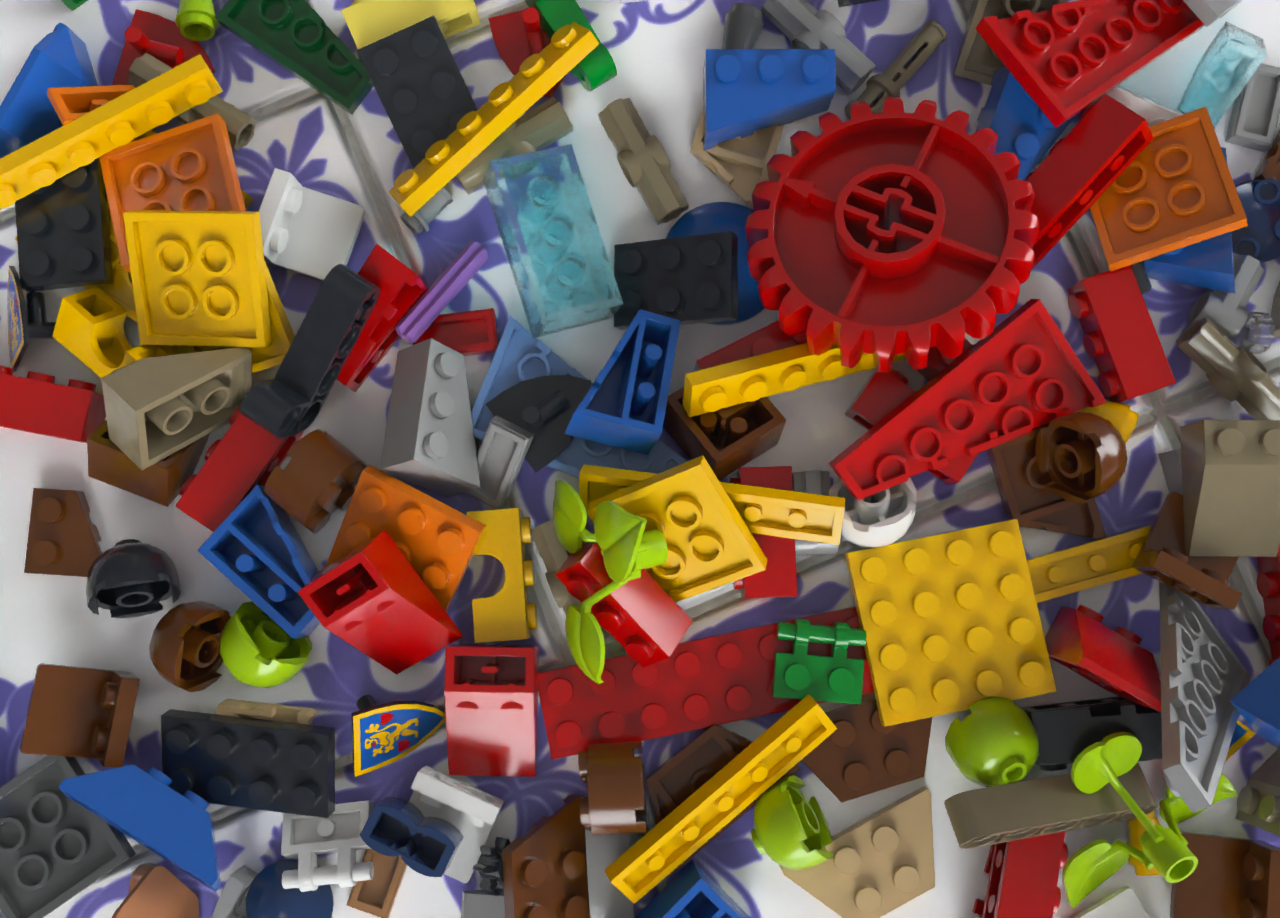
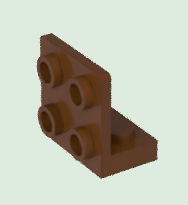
M1177 492L1168 493L1132 568L1208 608L1235 609L1242 595L1241 592L1227 586L1228 578L1239 557L1185 556L1183 495Z
M45 663L38 664L23 729L20 751L23 754L96 758L103 767H123L140 678L126 671Z
M1180 832L1188 842V849L1198 859V865L1190 876L1180 882L1172 883L1170 918H1280V848L1262 840Z

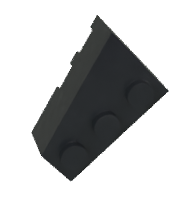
M1116 696L1019 707L1028 715L1038 733L1039 756L1035 764L1040 765V769L1043 771L1067 769V764H1072L1085 748L1096 742H1101L1103 738L1110 734L1118 732L1131 733L1139 740L1142 746V754L1138 762L1162 759L1161 712L1125 698Z

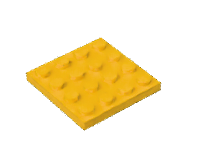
M1017 519L897 542L878 548L844 553L860 628L866 630V644L864 647L880 721L884 727L969 710L968 707L972 704L992 697L1008 698L1013 701L1057 692Z

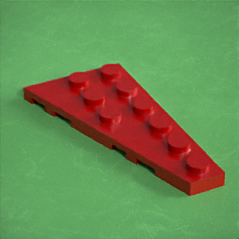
M1078 0L1056 4L1049 10L1042 12L1018 11L1012 17L998 19L997 16L984 17L975 29L1055 128H1057L1100 99L1104 94H1107L1205 27V24L1183 0Z
M1030 299L995 327L993 333L985 339L979 340L828 464L854 498L861 500L907 482L909 477L929 469L937 470L949 465L950 461L965 455H975L1031 433L1034 428L1049 423L1053 419L1087 407L1094 408L1107 403V401L1040 299Z

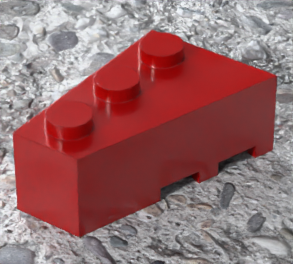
M378 244L375 245L358 274L380 287V296L337 378L339 382L355 393L399 339L400 336L396 333L395 329L396 324L428 289L418 274Z

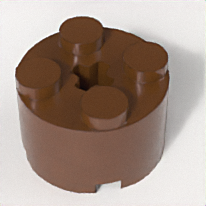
M321 429L308 433L292 446L286 453L292 459L284 470L276 465L264 488V493L313 534L318 533L327 524L331 514L337 508L341 511H345L348 508L361 472L368 466L326 431L323 432Z
M642 741L588 744V751H579L580 779L583 778V783H588V797H580L581 825H584L585 828H591L592 836L647 833L646 822H638V816L646 815L644 765H642L641 756H634V754H643Z

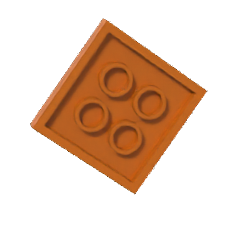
M1206 106L1149 127L1154 139L1090 207L1110 272L1248 226L1246 214Z
M218 113L119 146L99 157L121 267L129 273L131 271L123 212L130 210L246 211L226 122Z
M368 465L361 472L325 567L385 529L447 613L486 525L372 465Z

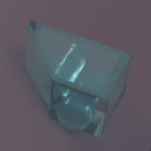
M1226 21L1201 57L1177 110L1186 114L1206 106L1215 129L1266 57L1267 52L1264 39Z

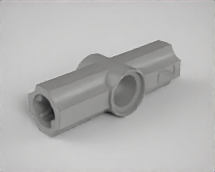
M766 0L762 5L761 10L764 16L790 39L792 49H835L836 83L848 95L855 92L873 72L876 65L845 37L844 27L832 13L826 10L818 12L807 0Z

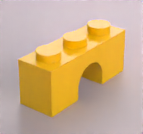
M97 286L62 298L52 337L100 378L142 358L177 354L167 345H140L133 348L129 344L124 332L127 311Z
M520 508L466 512L467 516L486 525L473 556H494L502 563L505 569V582L497 594L488 598L472 599L475 643L528 639L531 637V629L538 628L536 603H529L528 586L535 585L533 560H526L525 543H532L530 517H523V510Z

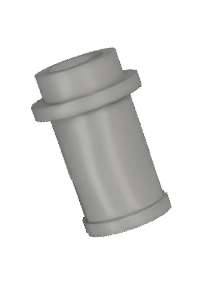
M443 187L411 217L404 211L400 219L416 235H419L422 231L428 232L430 230L428 225L448 204L453 202V199Z

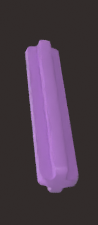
M477 241L469 242L396 324V333L410 344L415 343L488 260L487 249Z

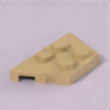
M702 109L690 153L754 210L751 197L756 184L768 181L767 163L773 155H776L784 125L778 126L776 124L755 131L753 135L742 139L739 136L718 143L716 147L704 151Z
M923 786L833 835V843L825 846L826 851L833 852V857L822 863L802 870L786 869L779 865L784 876L842 918H880L935 887L931 793L928 788Z

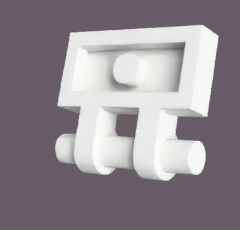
M369 800L335 804V811L329 818L283 813L281 855L287 858L298 857V869L287 870L282 874L283 888H299L301 892L317 890L319 885L338 883L343 888L356 886L357 881L373 880V862L357 863L356 850L372 849L362 840L360 833L374 808V804ZM337 852V865L318 867L317 854Z

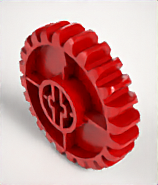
M888 97L884 102L882 113L873 114L869 104L865 101L852 103L850 109L851 119L842 122L836 114L831 112L819 116L820 135L815 137L807 131L798 130L790 137L791 156L783 153L776 154L767 163L769 181L756 184L751 195L754 213L750 214L745 222L747 242L750 246L747 254L750 274L754 280L759 281L758 290L763 306L767 310L779 311L780 329L789 336L798 335L806 330L808 351L817 356L826 353L833 344L839 345L841 366L848 368L856 366L863 353L873 354L874 366L877 372H890L896 354H905L909 365L917 370L927 367L930 347L936 346L944 356L952 359L962 354L965 333L973 338L982 340L993 333L996 314H1008L1017 304L1020 284L1024 283L1031 273L1035 259L1032 247L1035 245L1039 232L1038 218L1030 212L1035 193L1031 183L1021 179L1017 180L1021 162L1015 153L1002 152L995 155L998 134L991 128L980 129L974 134L969 135L967 133L969 114L961 110L952 112L944 121L937 119L936 102L930 100L920 102L914 113L904 112L903 101L900 97Z

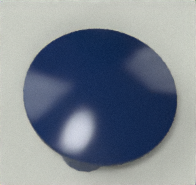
M1254 179L1236 185L1237 193L1247 217L1248 226L1232 231L1233 253L1249 255L1260 261V263L1280 257V183L1274 179Z
M285 859L274 862L258 873L249 887L246 897L247 918H332L334 900L330 884L319 885L317 890L301 892L299 888L284 889L282 886V874L287 870H297L298 860Z

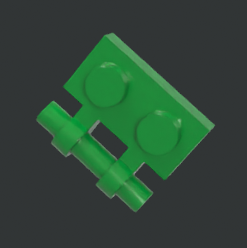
M795 619L794 623H777L776 638L792 640L793 643L792 653L774 652L771 696L803 699L809 694L815 701L861 704L864 660L847 658L848 645L865 646L866 630L850 628L848 623L835 622L833 626L812 625L809 620ZM808 643L832 644L831 656L808 655Z

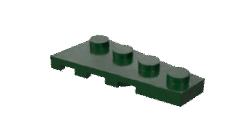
M228 0L215 17L221 26L351 115L354 114L374 87L363 64L341 39L331 31L319 14L305 0Z

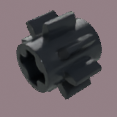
M496 837L495 847L481 846V855L477 864L473 866V869L477 870L483 878L479 887L489 891L494 890L495 894L504 896L502 850L511 843L510 839Z

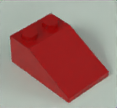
M1079 605L1077 610L1062 606L1045 635L1049 658L1111 694L1161 712L1160 676L1154 654L1139 646L1142 638L1119 626L1115 631L1101 624L1104 618L1101 614L1086 606Z

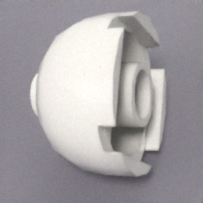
M837 475L833 479V486L829 489V496L846 498L841 535L849 542L860 547L878 548L890 545L900 539L913 522L917 490L910 477L907 482L861 500L854 498Z

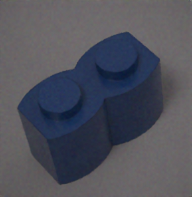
M385 797L377 803L360 833L362 840L376 852L387 856H401L402 860L412 870L428 877H442L450 866L464 838L462 833L448 821L436 817H424L415 805L397 797Z

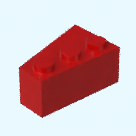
M1066 831L991 845L984 872L989 874L986 896L984 900L975 899L972 912L980 915L979 918H1052L1053 914L1057 912L1061 901V890L1057 887L1059 871L1065 865L1068 855V847L1064 843Z

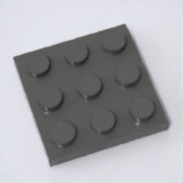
M47 755L0 787V909L6 918H45L136 855L123 832L66 797L58 788L64 779L86 775L75 757Z

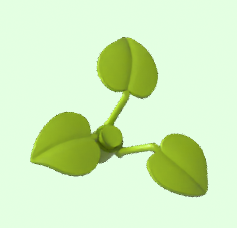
M563 480L555 481L553 499V521L561 545L569 553H577L582 549V540L598 543L601 548L606 571L613 580V582L584 600L580 607L576 604L570 605L567 609L565 620L566 639L575 662L585 675L595 683L600 684L604 683L601 675L605 664V641L597 619L591 614V608L595 603L628 581L640 578L642 569L665 564L668 558V548L666 540L659 530L654 529L644 532L647 519L631 514L611 501L601 502L597 506L594 519L595 534L590 533L585 528L587 512L580 496L568 483Z
M1128 732L1110 734L1103 738L1101 742H1096L1085 748L1072 764L1071 779L1080 791L1087 794L1099 791L1110 782L1115 791L1146 829L1140 837L1142 852L1121 839L1115 840L1111 845L1105 839L1095 840L1076 851L1066 861L1062 871V880L1067 900L1074 909L1085 897L1114 875L1127 862L1130 855L1140 860L1148 870L1155 866L1169 883L1184 880L1194 872L1198 865V859L1188 849V842L1181 835L1177 824L1198 815L1207 808L1192 813L1182 797L1175 796L1167 785V797L1159 802V814L1167 822L1169 828H1164L1162 825H1153L1117 779L1118 776L1130 771L1142 754L1141 743L1133 734ZM1221 773L1212 805L1227 798L1237 797L1235 788L1223 773Z

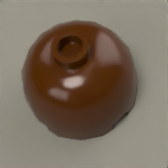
M1071 413L1049 421L1050 424L1039 431L1035 447L1038 467L1042 474L1049 472L1050 477L1055 482V484L1050 485L1051 489L1065 500L1083 503L1103 495L1113 489L1123 476L1128 460L1126 445L1120 432L1105 418L1092 413Z
M203 601L181 603L169 610L155 626L149 645L150 659L158 674L167 682L188 692L201 691L215 683L222 676V674L216 671L223 662L220 655L221 633L231 618L230 612Z

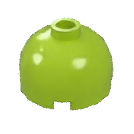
M253 601L242 603L228 620L221 633L220 655L226 668L237 681L254 687L272 688L289 682L310 658L308 654L312 651V642L309 636L293 639Z
M997 697L981 700L968 707L972 713L966 716L962 722H960L958 717L953 720L945 736V747L959 771L968 780L984 787L1016 783L1022 780L1034 767L1039 756L1038 733L1028 715L1014 701L1008 698Z
M795 775L774 783L760 795L754 809L753 823L755 828L751 829V837L755 847L761 854L766 853L772 861L786 869L802 870L832 858L833 852L826 851L825 846L832 844L833 841L827 820L819 803L814 796L807 802L800 791L801 788L807 785Z

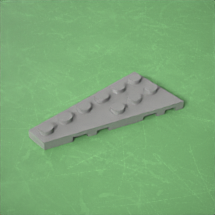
M1159 582L1162 770L1171 792L1177 797H1182L1189 809L1194 813L1212 806L1240 714L1230 700L1249 684L1251 676L1198 602Z

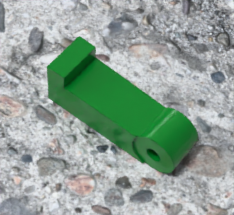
M525 0L528 7H533L538 11L540 25L550 40L558 29L565 25H571L573 22L589 29L595 36L599 45L571 70L574 77L578 78L587 91L591 92L617 76V69L612 56L600 42L576 0Z

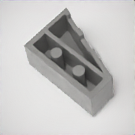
M431 338L402 349L397 353L379 470L446 497L480 488V479L464 355Z

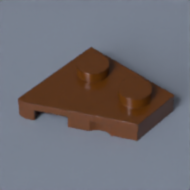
M33 488L24 573L87 577L93 561L102 554L98 543L102 539L97 526L90 519V508L84 492Z

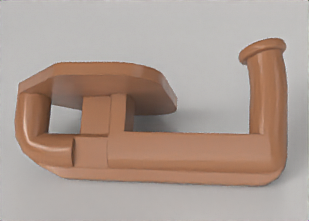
M144 863L133 871L128 896L116 909L112 918H199V899L195 893L165 867L153 863Z

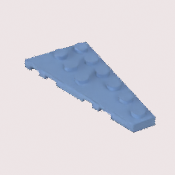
M511 315L471 411L474 438L483 441L489 423L495 417L486 406V403L503 391L521 381L540 376L568 375L587 379L555 354L551 348L527 331ZM574 437L570 445L546 466L579 479V472L583 464L659 474L687 461L660 439H658L650 453L645 455Z

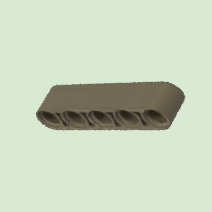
M1136 763L1127 773L1117 777L1145 815L1158 808L1139 763ZM1071 773L969 790L953 795L944 802L961 849L982 847L1137 818L1110 782L1099 791L1087 794L1075 786L1071 779Z

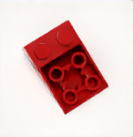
M385 529L321 569L297 591L324 628L396 675L463 636Z
M451 644L446 646L444 695L449 775L536 777L539 645Z

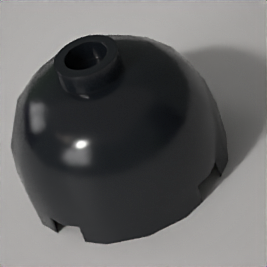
M136 539L122 540L116 543L114 547L103 552L93 561L86 580L87 607L92 613L99 615V608L110 610L111 618L139 617L163 610V606L159 602L167 600L172 596L173 603H175L181 594L180 581L175 564L167 553L150 544L141 543V541Z

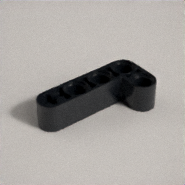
M338 264L332 268L318 290L274 379L261 381L251 388L241 404V415L279 439L301 433L310 427L318 416L379 299L380 287L343 264Z

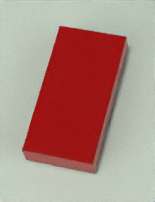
M491 308L440 314L413 345L432 338L464 356L494 353L499 345L495 310Z

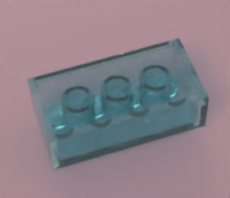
M572 144L490 161L483 182L532 337L536 338L611 319L623 305V301Z

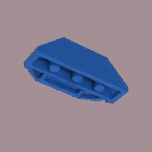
M61 22L54 27L53 32L47 34L33 47L0 105V159L63 126L47 96L48 88L98 86L86 44L67 25Z
M133 764L67 778L58 786L66 797L212 891L216 892L221 886L213 821L209 812L206 811L209 803L190 790H186L183 796L168 787L172 780L158 769L149 766L145 772Z

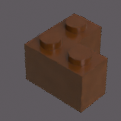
M684 387L668 396L663 427L690 460L703 455L719 481L776 446L786 423L785 417L768 397L730 406L726 409H719L715 412L689 417L682 406Z

